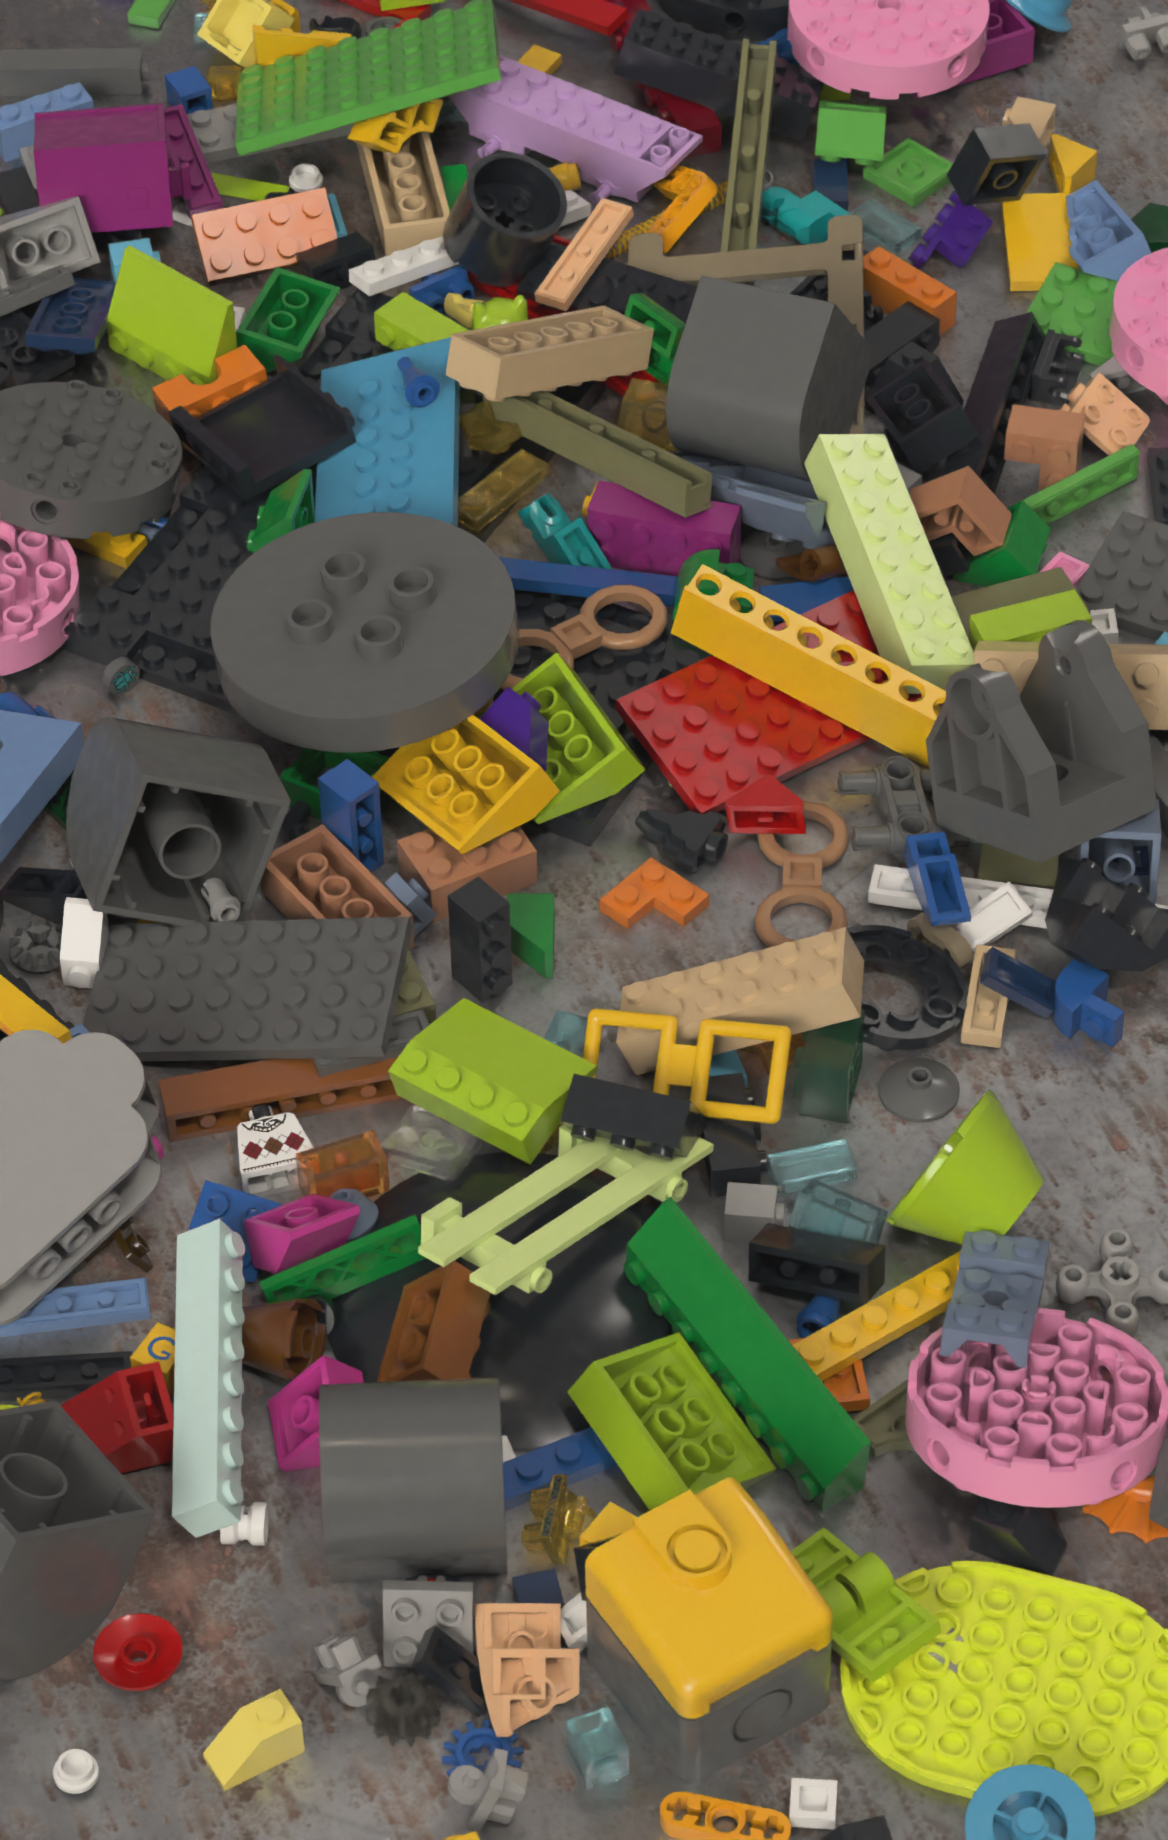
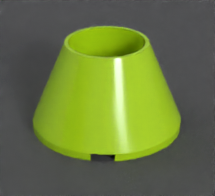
M988 1089L890 1213L886 1219L888 1223L892 1226L959 1245L963 1244L965 1231H989L998 1235L1006 1234L1042 1187L1045 1179L994 1092Z

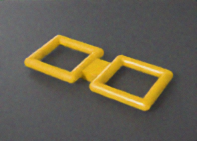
M594 1008L588 1013L583 1059L598 1066L603 1025L659 1030L661 1033L653 1092L669 1096L670 1086L691 1088L689 1101H692L705 1117L768 1124H775L780 1120L792 1035L789 1027L704 1019L699 1025L697 1046L676 1044L678 1020L672 1015ZM715 1036L774 1041L765 1107L706 1101Z

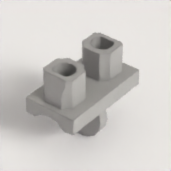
M1145 5L1136 6L1134 17L1126 18V24L1122 25L1121 38L1116 42L1119 51L1127 50L1132 59L1136 61L1149 56L1152 49L1150 44L1158 43L1161 52L1168 53V14L1159 16L1157 11L1149 13Z
M335 1633L313 1645L322 1664V1667L313 1671L318 1684L336 1686L339 1699L348 1706L360 1707L372 1700L376 1684L374 1677L366 1669L376 1670L382 1666L377 1654L362 1652L355 1635H348L342 1638L341 1634Z
M495 1748L483 1771L471 1765H462L456 1767L450 1774L447 1781L450 1795L462 1804H475V1809L468 1820L467 1829L480 1832L486 1820L508 1825L513 1817L516 1801L521 1802L524 1798L529 1771L506 1765L508 1751Z

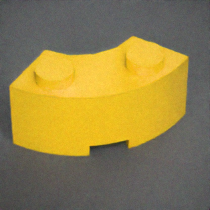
M437 98L355 122L348 139L372 150L398 154L403 143L412 134L421 131L433 133L443 100Z

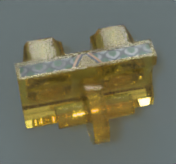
M565 1474L553 1475L550 1488L532 1490L529 1501L530 1510L535 1519H543L542 1523L524 1525L521 1535L522 1543L528 1553H547L553 1565L566 1564L571 1539H579L580 1534L597 1517L595 1511L587 1506L588 1500L586 1498L578 1497V1495L572 1493L567 1488L568 1478Z

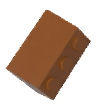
M453 1261L445 1267L441 1266L404 1285L376 1382L471 1378L469 1370L473 1356L478 1351L481 1343L479 1334L483 1320L490 1310L489 1298L491 1294L470 1282V1274L473 1273L471 1270Z

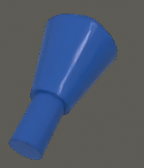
M400 358L397 366L403 374L405 396L408 403L415 407H424L431 404L437 398L440 391L438 381L433 376L415 367L410 358Z

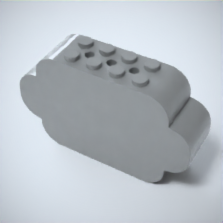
M23 1030L13 1033L0 1041V1326L12 1323L26 1314L153 1196L160 1184L162 1174L161 1163L150 1137L158 1121L157 1102L137 1055L122 1041L112 1035L100 1032L84 1033L62 1044L56 1037L47 1032Z

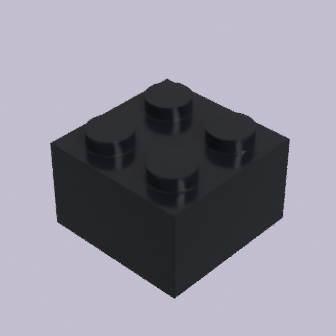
M1030 123L973 128L948 171L947 177L964 206L1017 201L1023 196L1045 159L1047 152Z

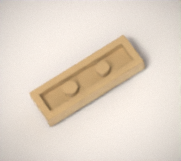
M976 944L966 1002L967 1007L961 1032V1043L1001 1048L1009 999L980 984L984 954L993 946ZM994 947L1015 959L1016 949Z

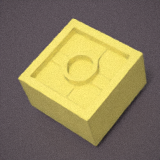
M217 0L197 35L237 64L247 68L255 65L252 25L264 26L265 30L279 31L280 27L290 28L295 18L269 0Z

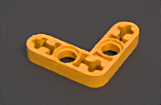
M677 165L666 177L654 183V186L666 198L673 200L646 232L658 233L662 236L664 255L712 200L718 190V186L704 172Z
M676 1791L668 1794L660 1804V1825L662 1830L668 1836L676 1839L790 1840L791 1838L790 1821L782 1812L685 1791ZM679 1810L687 1811V1815H684L682 1820L674 1819V1815H677ZM701 1813H705V1826H699ZM729 1816L737 1821L738 1826L733 1831L721 1832L713 1827V1822L719 1817ZM746 1822L752 1823L750 1836L745 1835ZM768 1828L777 1829V1833L773 1835L772 1839L764 1838Z

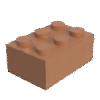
M520 826L464 854L458 852L430 828L397 840L399 873L407 883L414 878L429 894L424 901L437 914L432 923L449 917L448 895L478 876L501 896L538 883L537 850Z

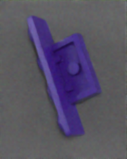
M954 189L948 198L952 204L946 203L935 217L939 222L938 225L934 222L921 238L925 241V244L920 242L908 259L912 262V266L919 269L929 258L933 250L936 249L958 268H961L969 260L993 221L974 205L964 206Z

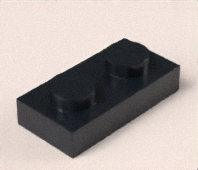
M436 1625L426 1630L411 1663V1667L477 1718L488 1713L478 1658Z

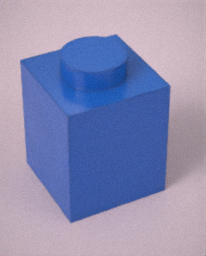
M196 66L165 75L167 102L171 107L183 104L186 114L199 110L213 109L211 86Z

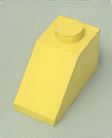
M280 1688L241 1707L203 1752V1757L222 1789L226 1791L304 1753L302 1721Z

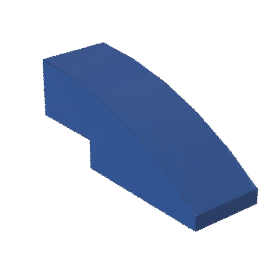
M945 831L906 836L905 861L915 893L931 926L971 922V913L955 853H950Z

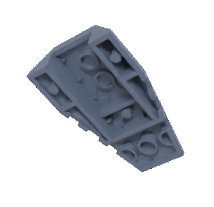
M679 450L668 451L712 473L710 500L741 505L742 523L773 533L772 538L775 540L793 542L796 539L803 541L802 546L807 549L834 544V538L824 516L826 502L818 500L811 480L740 464H731V462Z

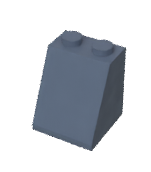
M1156 799L1157 809L1078 845V860L1081 861L1084 857L1098 864L1103 869L1101 875L1111 883L1128 885L1132 882L1141 886L1150 894L1148 900L1153 904L1157 903L1161 846L1159 799ZM1134 846L1148 847L1149 875L1133 876L1135 867H1142L1141 854L1134 853ZM1118 857L1119 863L1113 862L1112 859Z

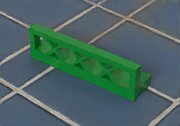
M416 1215L410 1216L261 1280L259 1283L268 1303L305 1298L313 1294L324 1295L331 1300L385 1275L426 1259L418 1254V1247L421 1245V1226Z

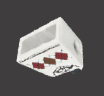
M265 1104L253 1107L248 1114L250 1121L242 1122L237 1126L242 1192L263 1197L320 1184L317 1153L296 1116L290 1112L274 1115L272 1108Z

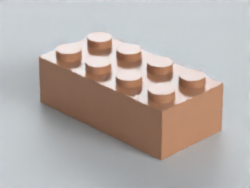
M323 824L271 852L260 881L261 891L289 920L409 917L413 925V915ZM414 926L412 929L410 944L408 948L409 950L415 947Z

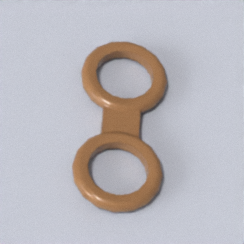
M635 585L609 586L599 589L589 596L582 605L579 615L550 628L551 632L541 629H519V647L539 646L548 649L554 654L557 652L574 669V659L599 647L616 651L635 650L648 646L658 639L668 623L667 608L660 597L646 588ZM621 601L640 604L648 609L652 615L651 621L643 629L622 634L605 630L598 625L594 617L604 606ZM509 673L506 681L500 688L504 691L507 687L513 688L524 678L516 677Z
M804 801L805 819L816 820L826 825L833 834L832 842L825 849L817 853L805 855L791 853L779 846L774 839V834H757L760 849L772 863L783 868L782 889L769 894L760 903L754 919L757 936L768 948L785 942L795 941L779 934L771 924L772 916L779 909L789 904L805 903L824 910L831 919V926L826 932L844 927L847 928L848 926L843 905L835 896L822 890V869L835 864L845 854L850 836L847 824L841 816L823 804Z

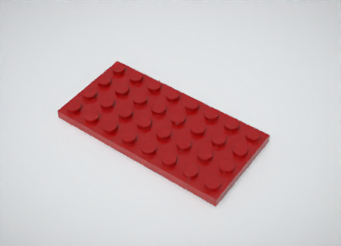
M854 590L801 614V616L880 656ZM786 622L775 626L773 630L781 631L786 627ZM803 633L808 641L806 648L813 649L820 645V640L816 635ZM844 650L837 651L841 657V666H848L854 662L853 656L849 652ZM713 655L618 698L614 707L690 811L703 815L710 811L717 813L726 809L727 799L768 774L782 782L871 739ZM871 668L875 675V684H882L883 681L888 680L887 674L883 670ZM909 694L907 701L915 702L922 695Z

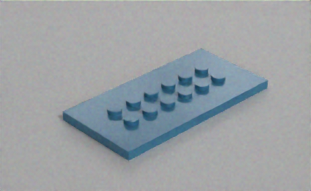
M451 337L321 370V390L324 393L329 392L335 402L342 408L347 407L354 417L355 426L352 428L356 442L317 463L314 523L350 514L394 512L425 516L458 527L460 385L458 381L445 375ZM400 358H410L415 367L433 376L438 381L440 391L437 398L431 404L424 407H415L408 403L405 396L403 374L397 366Z

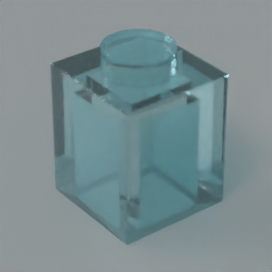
M608 1706L566 1721L567 1748L587 1789L600 1784L610 1785L617 1782L621 1777L629 1775V1749Z

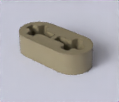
M924 912L908 921L907 931L912 932L911 939L918 940L929 948L934 943L946 952L960 969L972 961L973 951L970 944L950 925L931 926Z

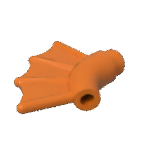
M1155 1475L1147 1476L1136 1486L1119 1495L1105 1499L1099 1504H1086L1082 1508L1083 1513L1101 1519L1109 1528L1110 1534H1132L1141 1539L1145 1544L1159 1538H1168L1167 1528L1148 1519Z

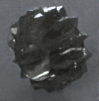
M395 1669L391 1680L379 1676L376 1688L368 1690L366 1696L367 1708L365 1709L366 1720L369 1722V1725L373 1726V1732L376 1734L377 1739L388 1736L392 1747L402 1739L406 1740L412 1748L416 1736L429 1740L431 1728L439 1727L441 1721L440 1708L442 1707L441 1695L438 1690H434V1684L427 1678L419 1680V1675L415 1669L408 1676H401L400 1672Z

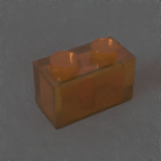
M374 1130L295 1153L298 1186L303 1197L312 1193L330 1197L332 1193L343 1188L356 1189L366 1197L390 1191L388 1159Z

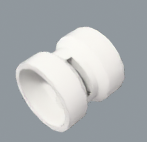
M254 1502L250 1507L241 1505V1522L220 1529L221 1544L235 1545L239 1541L248 1540L252 1546H266L269 1529L268 1502Z

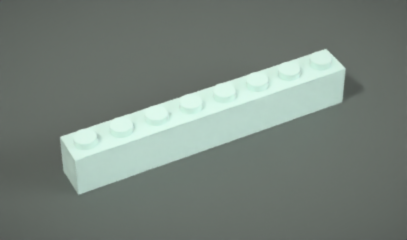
M221 1219L177 1235L172 1518L196 1538L241 1522V1502L243 1501L241 1466L243 1465L244 1457L241 1450V1430L244 1427V1420L241 1413V1404L244 1392L242 1380V1359L244 1358L242 1324L244 1323L245 1316L242 1309V1290L245 1287V1280L242 1274V1263L245 1245L241 1236L237 1232H233Z

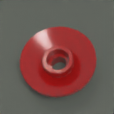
M146 1613L129 1614L112 1621L100 1632L93 1647L94 1665L99 1675L108 1684L127 1691H143L163 1684L177 1671L183 1656L182 1640L176 1628L167 1620ZM138 1658L145 1659L143 1661L134 1662V1660Z

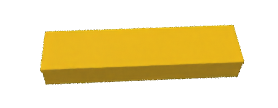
M701 565L689 585H686L683 589L671 630L673 635L929 768L926 739L941 710L938 704L944 703L946 700L945 690L708 566ZM702 580L715 582L719 592L712 596L701 593L698 590L700 582ZM742 597L749 600L753 609L748 613H740L741 606L736 598ZM770 615L782 617L786 622V627L781 631L773 630L774 622ZM803 633L816 635L820 640V645L813 649L806 648L808 641ZM844 650L849 652L853 656L854 662L848 666H841V657L837 651ZM871 668L883 670L887 674L888 680L883 681L882 684H875V675ZM904 686L916 687L921 692L922 697L918 698L915 702L907 701L909 693Z

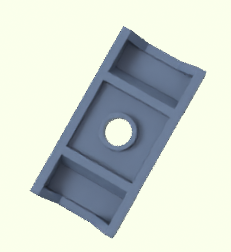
M965 1231L960 1252L959 1270L951 1303H948L942 1327L940 1356L949 1357L967 1340L1002 1345L1017 1367H1027L1047 1273L1050 1242L1036 1240L1027 1236L1012 1237L998 1235L989 1231Z

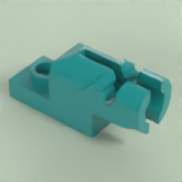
M772 186L764 191L762 206L765 209H762L761 218L773 226L777 225L779 231L789 234L804 245L823 243L828 239L829 220L835 216L851 215L816 190L802 199L787 189L778 186Z
M549 492L517 511L525 527L532 531L531 537L542 550L548 562L612 569L582 518L579 517L571 522L560 503Z

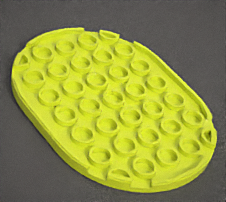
M952 1561L951 1566L930 1570L920 1568L899 1577L894 1582L899 1589L939 1620L941 1633L874 1683L841 1656V1695L848 1718L856 1733L882 1762L906 1778L921 1785L971 1799L978 1787L998 1771L1017 1765H1041L1055 1769L1072 1779L1087 1796L1094 1817L1118 1812L1139 1803L1159 1790L1168 1781V1629H1164L1154 1619L1149 1617L1146 1609L1111 1591L1010 1565L987 1561ZM952 1628L955 1629L952 1633L947 1634ZM960 1635L963 1639V1642L957 1641L955 1639ZM937 1642L946 1643L943 1647L935 1645ZM933 1652L939 1654L940 1656H942L945 1663L942 1664L928 1653ZM950 1662L956 1666L958 1664L957 1674L949 1669Z

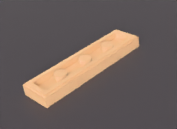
M602 198L534 293L536 302L567 311L634 216L633 208Z

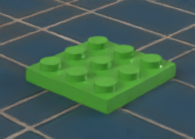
M1055 262L1026 313H1033L1045 335L1048 329L1055 330V333L1079 338L1082 341L1080 348L1065 346V349L1069 352L1085 355V362L1101 366L1114 356L1111 349L1112 341L1109 335V325L1114 291L1118 281L1084 273L1082 270Z

